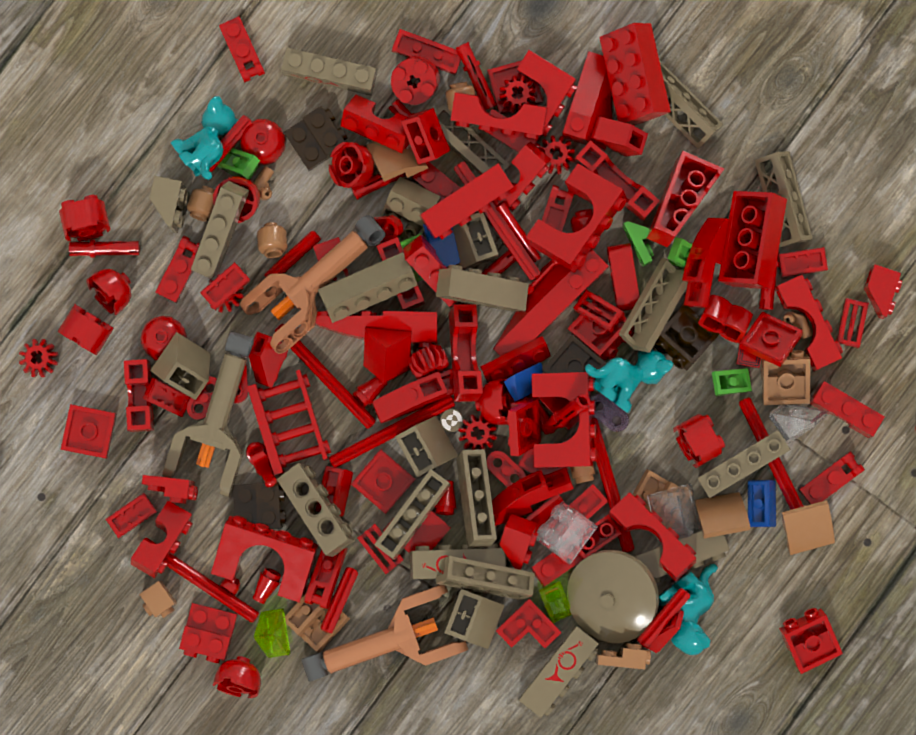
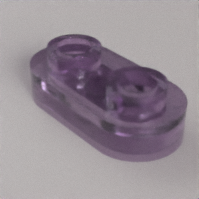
M596 394L591 397V401L595 400V403L600 402L603 405V409L600 411L596 410L592 416L613 432H621L628 426L629 417L627 413L602 394ZM613 417H619L621 423L615 425L612 421Z

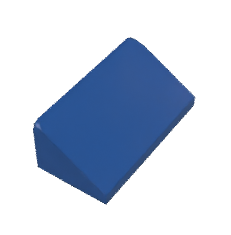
M423 224L426 240L436 250V254L443 265L448 267L449 265L460 264L454 231L442 240L439 236L434 239L425 224Z
M541 362L504 381L515 402L532 394V374L543 373Z
M748 480V519L750 527H776V481Z

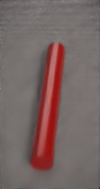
M504 202L499 203L496 206L498 211L533 262L538 261L541 258L538 251L529 245L525 238L527 235Z

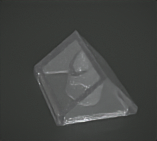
M786 404L779 405L771 411L769 418L787 443L790 444L827 416L828 411Z
M691 483L647 495L650 511H655L662 518L663 521L661 523L667 529L671 527L679 535V538H687L701 529Z

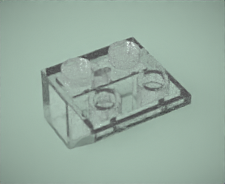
M561 502L553 508L548 521L537 530L538 538L536 541L568 564H571L598 526L574 508Z

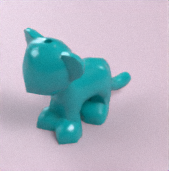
M214 96L202 114L201 124L203 129L187 140L175 139L171 142L174 149L179 153L181 160L186 166L191 168L196 177L201 174L204 179L210 180L212 178L209 169L223 155V144L218 136L227 134L237 123L238 119H236L233 110L228 105L223 104V100L219 96Z
M651 349L649 353L638 350L636 365H631L626 359L615 357L600 369L587 364L585 370L589 376L596 378L595 389L629 414L632 408L630 397L640 382L658 384L673 367V362L667 360L659 351Z
M716 564L706 566L699 579L690 571L675 582L669 590L667 589L659 595V606L661 607L665 606L680 588L687 590L690 594V598L680 609L684 613L681 627L671 639L675 647L688 655L700 654L704 649L710 647V638L697 623L700 616L706 613L714 602V595L709 586V577L718 570Z

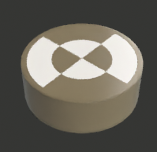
M448 409L441 415V425L447 432H456L463 426V416L458 410Z

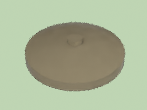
M602 550L589 555L575 567L568 581L567 601L573 618L587 634L608 643H624L639 637L654 620L659 607V592L653 575L639 559L618 550Z

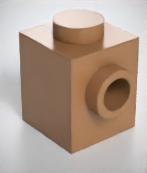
M162 581L156 582L139 594L145 602L142 606L149 616L159 617L161 615L165 618L175 611L173 606L177 602Z

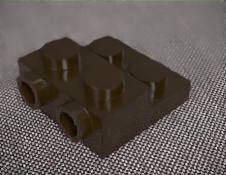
M322 106L302 118L303 120L284 131L285 136L308 171L331 158L330 155L334 148L348 139L341 127L337 129L333 124V121L336 119L329 108L324 110Z
M685 305L665 325L655 342V348L660 353H667L672 357V362L677 368H684L687 371L718 337L719 333H714L701 327L698 324L700 316Z
M571 335L542 371L544 373L586 372L585 366L587 364L600 369L606 362L575 336Z
M279 482L272 487H266L264 483L233 485L234 516L244 517L248 522L254 524H265L272 530L282 529V524H286V512L281 510V501H285V492L280 487Z

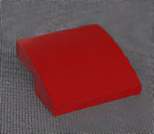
M431 511L404 549L409 553V551H415V546H429V550H432L451 527Z

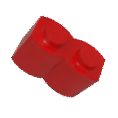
M711 295L708 308H704L698 324L708 331L719 333L723 338L731 342L740 343L746 334L753 314L744 307L732 305L721 296Z

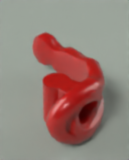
M252 442L246 448V456L249 462L254 465L257 474L265 481V486L272 487L277 483V479L273 474L266 447L260 442Z

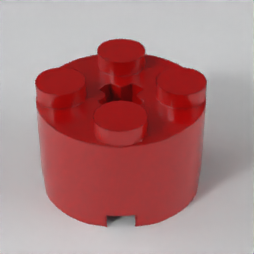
M412 56L405 59L395 67L391 76V87L396 97L402 103L418 105L429 100L436 93L440 83V74L436 65L421 56ZM413 75L415 78L420 79V82L417 83V86L415 83L411 82Z
M88 195L84 197V200H67L61 203L62 208L59 210V215L67 241H71V238H77L78 242L89 241L103 236L102 231L104 230L110 231L111 228L105 203L103 200L98 199L97 195Z
M74 304L58 332L82 348L97 355L114 327Z
M697 414L673 428L674 432L678 431L679 433L676 441L688 461L691 459L695 461V464H693L695 468L721 455L722 448L725 447L721 436H716L712 429L714 424L707 414L704 416Z

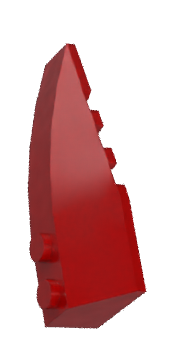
M593 249L586 255L587 259L583 266L578 267L575 272L561 264L555 265L534 287V292L527 295L526 311L515 312L494 346L493 350L499 356L537 339L608 269L609 266ZM552 260L542 268L541 273L552 263Z
M317 311L316 326L345 336L364 340L365 328L412 332L411 344H418V348L437 345V312L383 311L381 316L371 311L359 312V315L352 314L332 323L327 311Z

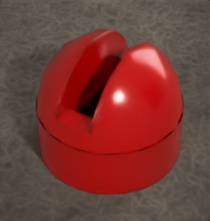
M236 577L233 581L224 578L220 587L235 596L240 588V581Z

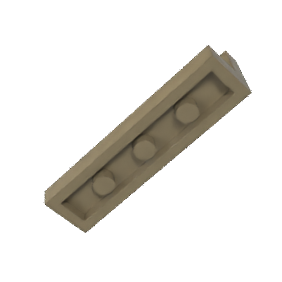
M660 61L666 92L671 98L672 105L670 106L672 112L665 114V116L699 149L724 124ZM677 111H683L687 115L688 122H681L678 119ZM693 127H699L706 135L699 140L694 135Z
M444 103L435 112L437 118L443 111L450 117L452 114ZM452 120L451 126H444L439 121L448 146L479 175L490 169L487 165V160L499 161L503 165L501 168L504 172L510 167V164L470 127L454 126ZM454 129H464L468 134V141H460L454 135ZM470 136L473 137L476 141H470ZM480 144L484 148V157H478L473 153L470 145Z
M775 152L755 160L763 192H771L770 188L774 182L779 188L777 195L787 199L782 231L784 227L789 228L792 239L784 241L781 233L779 248L812 240L790 152ZM770 160L773 165L771 175L766 173L763 164Z
M665 258L660 260L619 332V335L633 350L650 353L687 288L688 282L682 281L684 271L675 269ZM666 268L669 273L663 281V272ZM656 287V296L652 299V291ZM645 306L646 314L641 318V310ZM635 325V333L631 337L628 333L632 326Z
M447 556L445 558L444 574L436 577V584L523 600L533 596L535 573Z

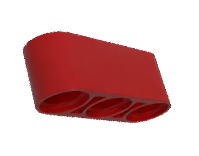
M631 244L607 246L616 307L622 311L632 310L640 296Z

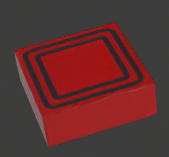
M738 347L736 365L759 369L761 358Z

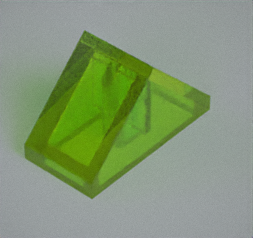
M560 581L537 590L552 623L572 615L570 604Z
M284 608L261 612L253 637L268 658L291 655Z

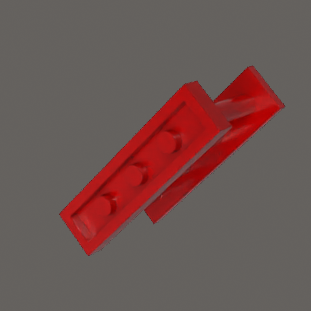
M301 370L296 371L298 379L273 386L272 388L263 390V388H258L257 384L247 386L275 476L284 474L283 468L287 467V464L322 454V458L325 461L329 459L327 454L331 453L328 440L323 441L307 391V388L311 387L307 374L302 375ZM301 388L305 401L271 412L270 410L265 411L263 402L267 401L266 398ZM308 410L312 423L278 434L277 432L272 433L270 424L273 423V420ZM315 432L318 445L285 456L283 454L279 455L277 446L280 445V442Z

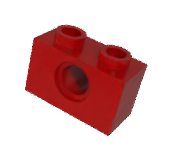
M434 108L415 113L401 121L418 164L436 160L450 151Z

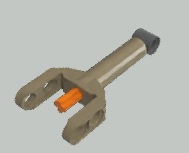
M234 331L230 332L225 351L230 353L224 354L205 419L174 434L164 466L163 477L173 478L175 472L180 467L187 440L190 437L191 440L202 443L196 464L201 467L209 468L215 447L222 450L230 449L220 482V495L230 497L244 453L236 438L230 432L227 423L247 359L244 357L248 358L254 342L253 337Z

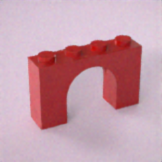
M528 50L517 71L538 84L546 94V107L548 109L543 136L546 137L553 127L550 122L554 116L558 118L565 108L562 104L565 98H571L577 89V86L574 85L576 79ZM491 109L489 114L495 117L507 118L494 109ZM492 127V131L482 130L517 153L529 142H532L538 148L540 147L538 141L542 135H538V138L534 139L524 137V132L515 131V135L501 133L500 128Z
M579 163L568 176L565 183L569 191L592 204L593 216L588 225L580 231L564 233L538 219L525 237L531 247L573 272L578 267L583 266L587 259L586 255L591 248L594 249L598 245L600 235L604 230L609 229L613 222V217L617 211H621L624 208L627 199L622 188Z
M586 372L532 374L533 398L561 397L572 401L579 394H585L590 399L589 407L579 413V427L571 439L557 444H534V468L593 466V461H597V450L592 445V438H596V425L592 424V415L595 414L596 407L595 400L591 401V391H595V380Z
M230 516L224 525L211 574L233 581L238 573L244 551L256 545L268 546L281 556L284 563V574L278 596L300 603L319 544H315L308 538L291 536L287 531L269 529L267 525L262 523L254 524L248 522L241 516Z

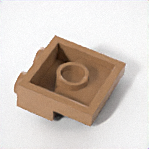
M792 350L781 367L761 358L763 405L810 404V358L808 354H804L802 350Z
M626 643V647H620L619 656H617L616 651L602 650L601 654H596L595 663L597 665L645 670V666L650 665L651 651L641 649L642 645Z

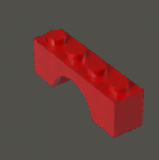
M455 92L451 120L456 121V126L469 127L470 124L479 125L478 129L492 131V127L500 128L501 133L515 135V131L524 132V137L537 139L538 135H543L548 107L525 103L512 117L498 118L489 114L484 109L480 96Z
M591 140L575 157L574 163L576 165L579 163L622 188L627 198L625 207L642 222L658 206L660 200L643 185L637 184L620 171L610 160L609 156Z
M800 275L776 286L775 292L783 309H792L803 313L812 325L813 336L804 353L808 354L810 365L814 372L842 359L841 354L843 351L839 342H834L831 335L833 330L829 321H824L821 314L823 309L819 300H814L811 291H813L809 279H804L803 275Z
M454 304L449 312L454 401H478L483 394L481 371L476 360L477 307L476 304Z
M629 492L609 511L610 517L626 533L636 529H643L653 533L660 540L663 548L659 566L677 582L696 563V557L694 556L696 552L688 544L683 545L678 540L679 535L671 527L667 529L661 523L663 521L662 518L655 511L650 513L644 507L646 503L639 495L633 496Z

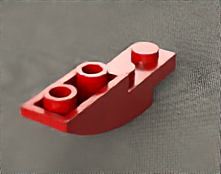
M707 218L692 244L682 281L688 282L684 301L685 306L708 308L715 264L721 265L729 222L727 218Z
M452 369L442 373L438 371L418 379L373 401L372 404L380 423L382 424L419 410L424 405L453 395Z
M562 468L547 475H544L541 469L518 480L499 493L492 500L495 526L507 522L511 514L519 517L533 512L531 505L574 489L567 468Z
M608 514L530 569L535 573L541 585L545 587L622 533Z

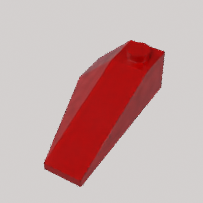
M588 51L562 136L564 139L587 145L591 140L601 150L605 151L606 146L591 139L597 117L612 120L611 88L604 56Z

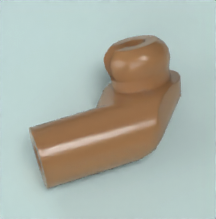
M264 166L254 181V184L258 187L261 200H268L272 196L268 181L274 174V171L267 166Z
M787 312L783 316L782 320L803 330L802 340L813 336L805 316L795 312Z

